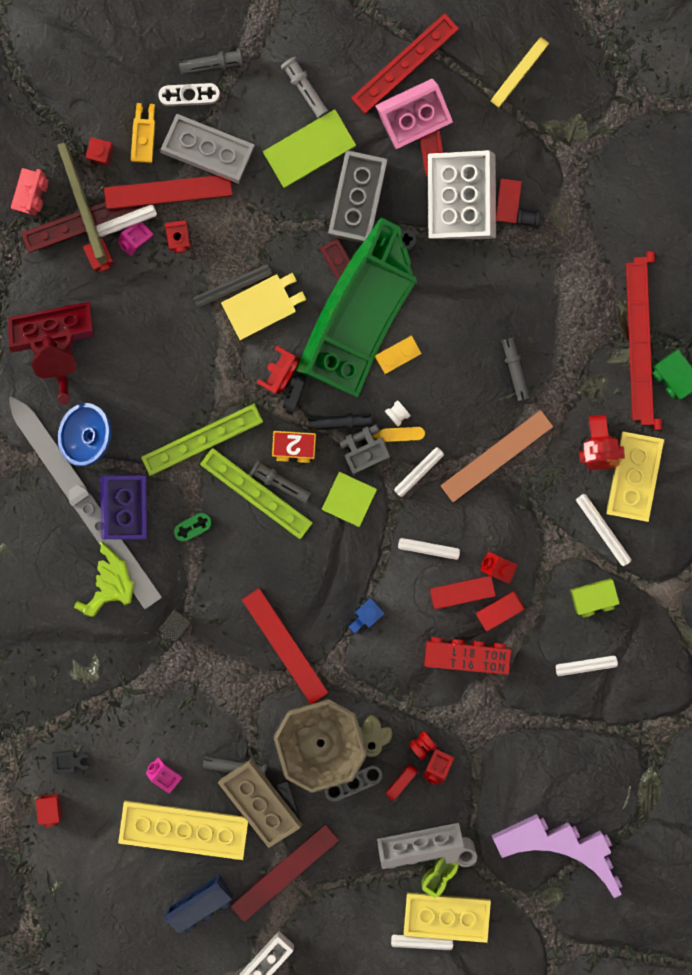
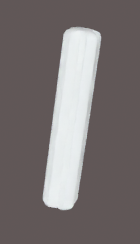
M149 205L97 225L96 228L99 236L104 237L153 218L157 213L155 207Z
M438 447L435 448L394 491L400 497H403L444 456V453Z
M400 538L398 548L401 550L455 560L460 555V549L410 539Z
M608 656L557 664L555 668L558 676L615 668L618 666L616 656Z
M392 935L391 945L392 947L452 950L453 940Z

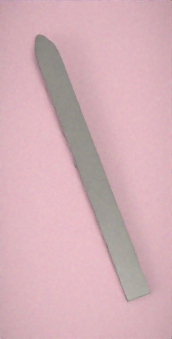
M10 397L9 403L16 424L63 490L70 504L74 506L98 543L100 544L103 541L122 561L125 559L131 581H134L133 593L143 608L146 609L161 599L162 596L122 539H101L100 506L71 464L64 458L59 447L35 412L26 403L15 397Z

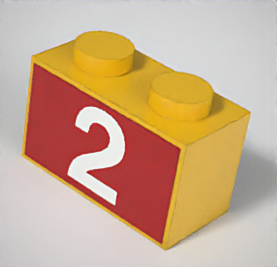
M274 431L272 456L277 457L276 461L289 462V457L298 458L297 462L310 463V459H315L316 434Z

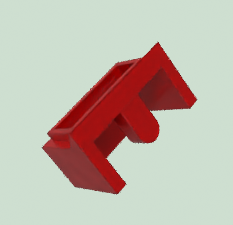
M276 346L275 350L282 353L277 364H268V370L272 373L267 382L258 379L256 383L273 393L280 394L281 392L283 393L296 370L300 357Z

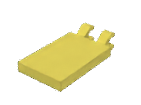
M293 273L282 279H279L276 274L221 302L240 341L296 313L293 306L304 302L306 298L303 292L291 298L288 297L284 288L297 282Z

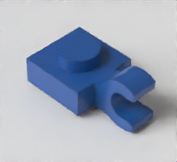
M370 598L355 612L359 617L348 627L354 633L364 624L370 628L385 613Z

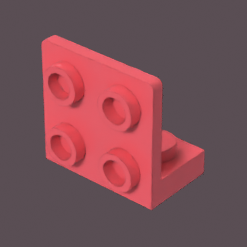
M22 168L11 209L36 216L37 212L41 211L43 206L41 197L43 191L46 192L49 185L47 175L42 170L37 169L35 172Z

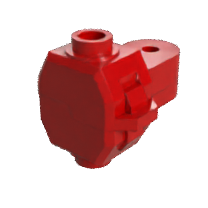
M606 414L589 416L591 438L584 443L583 451H579L580 464L585 463L588 470L618 467L621 459H625L624 446L619 447L618 440L608 436Z

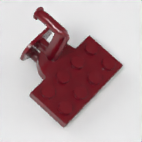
M90 301L8 318L9 348L11 353L32 349L35 357L31 365L35 375L43 379L56 377L59 384L58 401L63 405L70 402L66 374L76 370L74 355L69 352L73 346V341L94 337Z

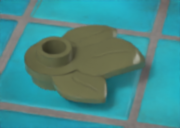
M370 715L363 723V726L359 727L368 757L378 756L382 751V747L391 741V727L381 728L379 720L374 715ZM369 743L376 745L374 750L368 749Z

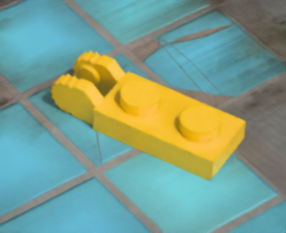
M137 103L136 116L133 122L131 162L153 163L156 122L154 120L155 104H150L148 109L149 119L147 120L141 119L143 106L142 103Z

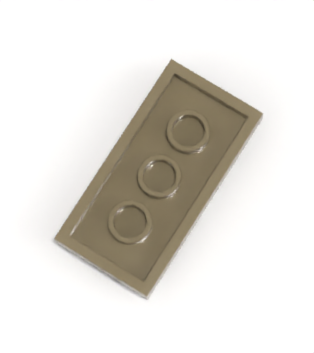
M252 759L219 780L218 784L268 848L301 828L302 823Z

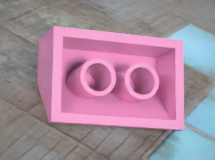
M433 79L375 105L395 149L453 123L440 88Z

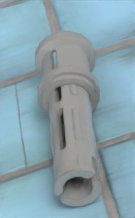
M294 56L280 66L281 69H285L291 79V84L298 87L316 114V117L320 118L329 110L307 79V72L302 70L297 62V57Z

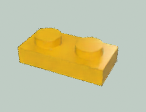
M411 335L375 355V358L384 374H387L422 353Z

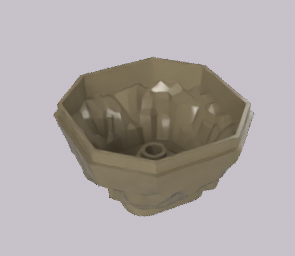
M331 700L288 711L274 736L285 779L311 793L353 781L367 756L356 715ZM322 739L325 744L318 746L317 740Z

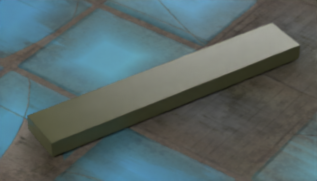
M66 143L58 144L57 146L95 257L100 265L107 263L108 260L71 152Z

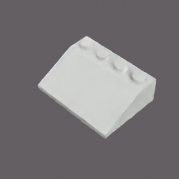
M488 150L428 154L429 239L496 238L495 154Z

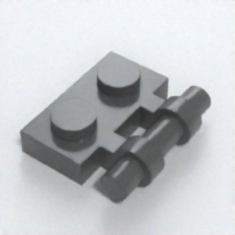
M377 424L371 427L366 426L362 428L363 431L354 435L350 434L346 436V439L339 442L342 449L347 447L351 449V452L344 456L353 474L391 457L384 438L382 437L377 440L374 438V434L380 432ZM366 439L368 444L358 448L357 442Z

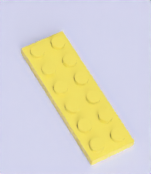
M124 801L118 843L243 860L248 821L244 816Z

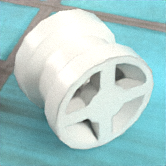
M398 400L391 409L385 410L386 414L397 426L401 425L403 419H408L411 416Z

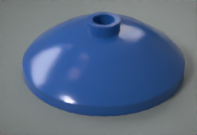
M82 403L71 408L63 417L58 430V445L62 455L68 462L78 466H89L100 460L106 453L111 440V423L107 414L99 406L90 403Z

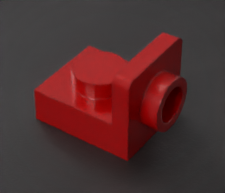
M435 749L422 776L431 784L441 785L448 774L454 757Z

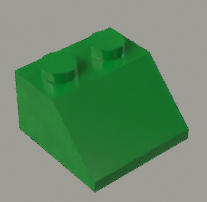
M679 350L669 353L652 367L654 370L652 374L658 382L663 381L667 387L665 391L672 399L681 400L692 392V366Z

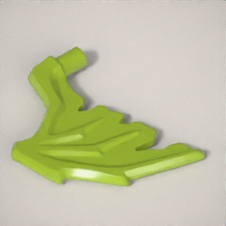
M103 541L100 542V552L106 555L110 564L104 560L98 561L97 569L101 575H96L97 582L95 584L101 589V592H95V596L87 605L77 601L74 606L75 609L89 617H94L106 602L119 600L124 605L130 604L133 594L134 581H131L125 559L122 561Z

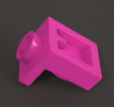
M140 222L124 230L117 242L122 251L132 256L139 247L152 238L153 233L143 222Z
M159 757L149 765L146 771L150 781L169 794L182 779L178 772L167 766Z

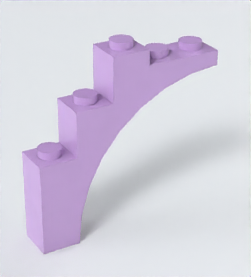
M536 814L492 835L502 858L518 852L532 850L564 854L582 862L593 870L606 884L614 898L622 895L619 890L622 887L617 876L613 877L610 871L613 869L611 861L608 857L604 858V856L611 854L609 847L612 844L607 834L603 835L600 830L577 841L580 835L575 826L571 827L567 822L545 832L548 830V826L544 818L539 819Z

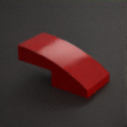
M513 591L479 610L476 615L484 629L488 631L525 608L516 592Z

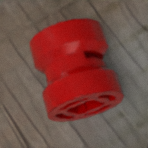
M426 731L420 733L417 740H412L408 744L421 760L427 756V752L433 751L438 747Z

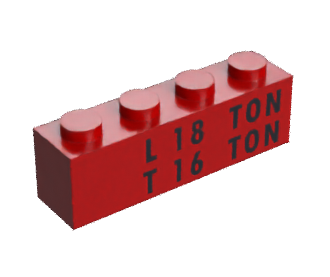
M431 637V640H426L425 667L509 675L511 649L506 647L504 643H494V646H486L483 641H473V644H465V640L452 639V642H443L444 638Z

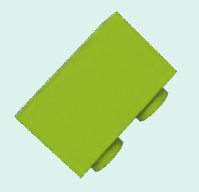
M606 579L570 589L576 614H582L583 617L592 616L595 614L594 611L602 609L603 612L615 609L614 605L619 604L613 579Z

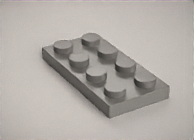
M176 114L160 153L239 184L254 150V144Z

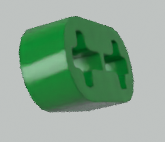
M200 513L181 522L174 529L175 537L179 541H188L207 531L212 525L211 517L206 513ZM200 516L203 519L207 518L208 522L205 523V528H203L202 526H199L197 528L194 527V524L199 522L198 518ZM181 526L184 529L192 527L193 530L187 533V538L183 535L179 536L178 532L181 531Z

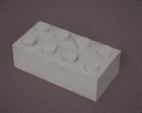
M346 150L328 236L358 243L364 242L373 229L387 159Z

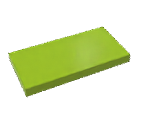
M334 109L264 150L263 154L283 188H286L346 153V150L349 151L355 148L356 144Z

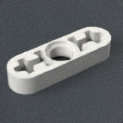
M211 83L168 85L162 87L159 91V99L165 106L214 104L220 98L218 87ZM188 89L195 92V98L190 101L183 97L184 92ZM197 89H201V93H207L208 89H212L213 92H216V95H213L212 99H209L207 95H201L202 100H198L199 92ZM177 90H180L181 101H178V97H171L170 101H167L163 95H166L167 91H170L172 95L178 94Z

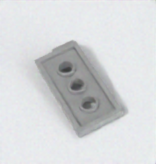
M459 823L377 839L382 869H392L401 865L416 864L445 857L446 864L457 862L462 867H470L477 860L474 842L470 838H462Z

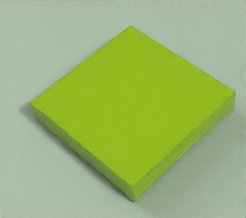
M339 472L321 510L360 527L377 489Z

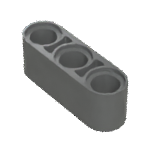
M376 763L360 767L355 776L360 781L358 786L351 787L348 783L337 785L340 788L338 795H331L328 791L329 788L325 789L327 799L333 802L339 801L378 784L382 779L381 767ZM370 769H376L379 775L371 779L367 776V772Z

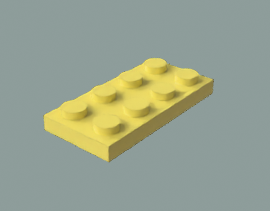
M628 432L621 433L619 447L624 446L625 459H621L620 465L615 467L606 514L649 522L664 439Z
M407 892L404 936L487 943L491 900L439 895L433 898L429 894Z

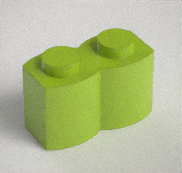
M445 857L435 859L433 868L428 870L422 879V890L433 898L438 897L444 891L447 881L457 872L459 864L457 862L446 864Z

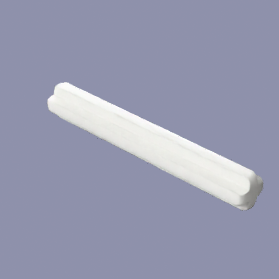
M582 494L576 499L577 503L622 566L631 562L630 556L587 495Z

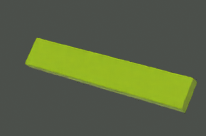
M254 403L141 458L149 475L152 476L264 422Z
M214 448L209 451L200 463L202 467L297 538L301 539L313 522Z

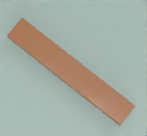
M541 410L440 485L452 502L456 501L553 427Z

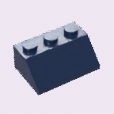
M219 874L168 907L164 919L178 933L183 931L187 933L196 927L195 923L201 919L204 922L214 915L213 912L218 908L221 910L227 908L231 904L233 894Z

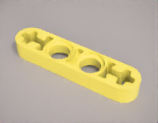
M542 37L538 39L491 99L493 104L498 108L503 104L547 48L549 42Z

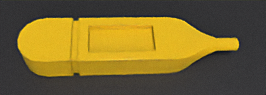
M421 427L388 428L374 434V438L379 439L383 437L385 442L421 440L425 436V431Z

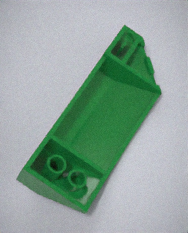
M380 218L354 254L316 322L296 369L297 372L354 397L359 396L375 355L390 325L415 283H417L410 267L411 261L407 248L404 247L402 242V232L399 226L384 218Z

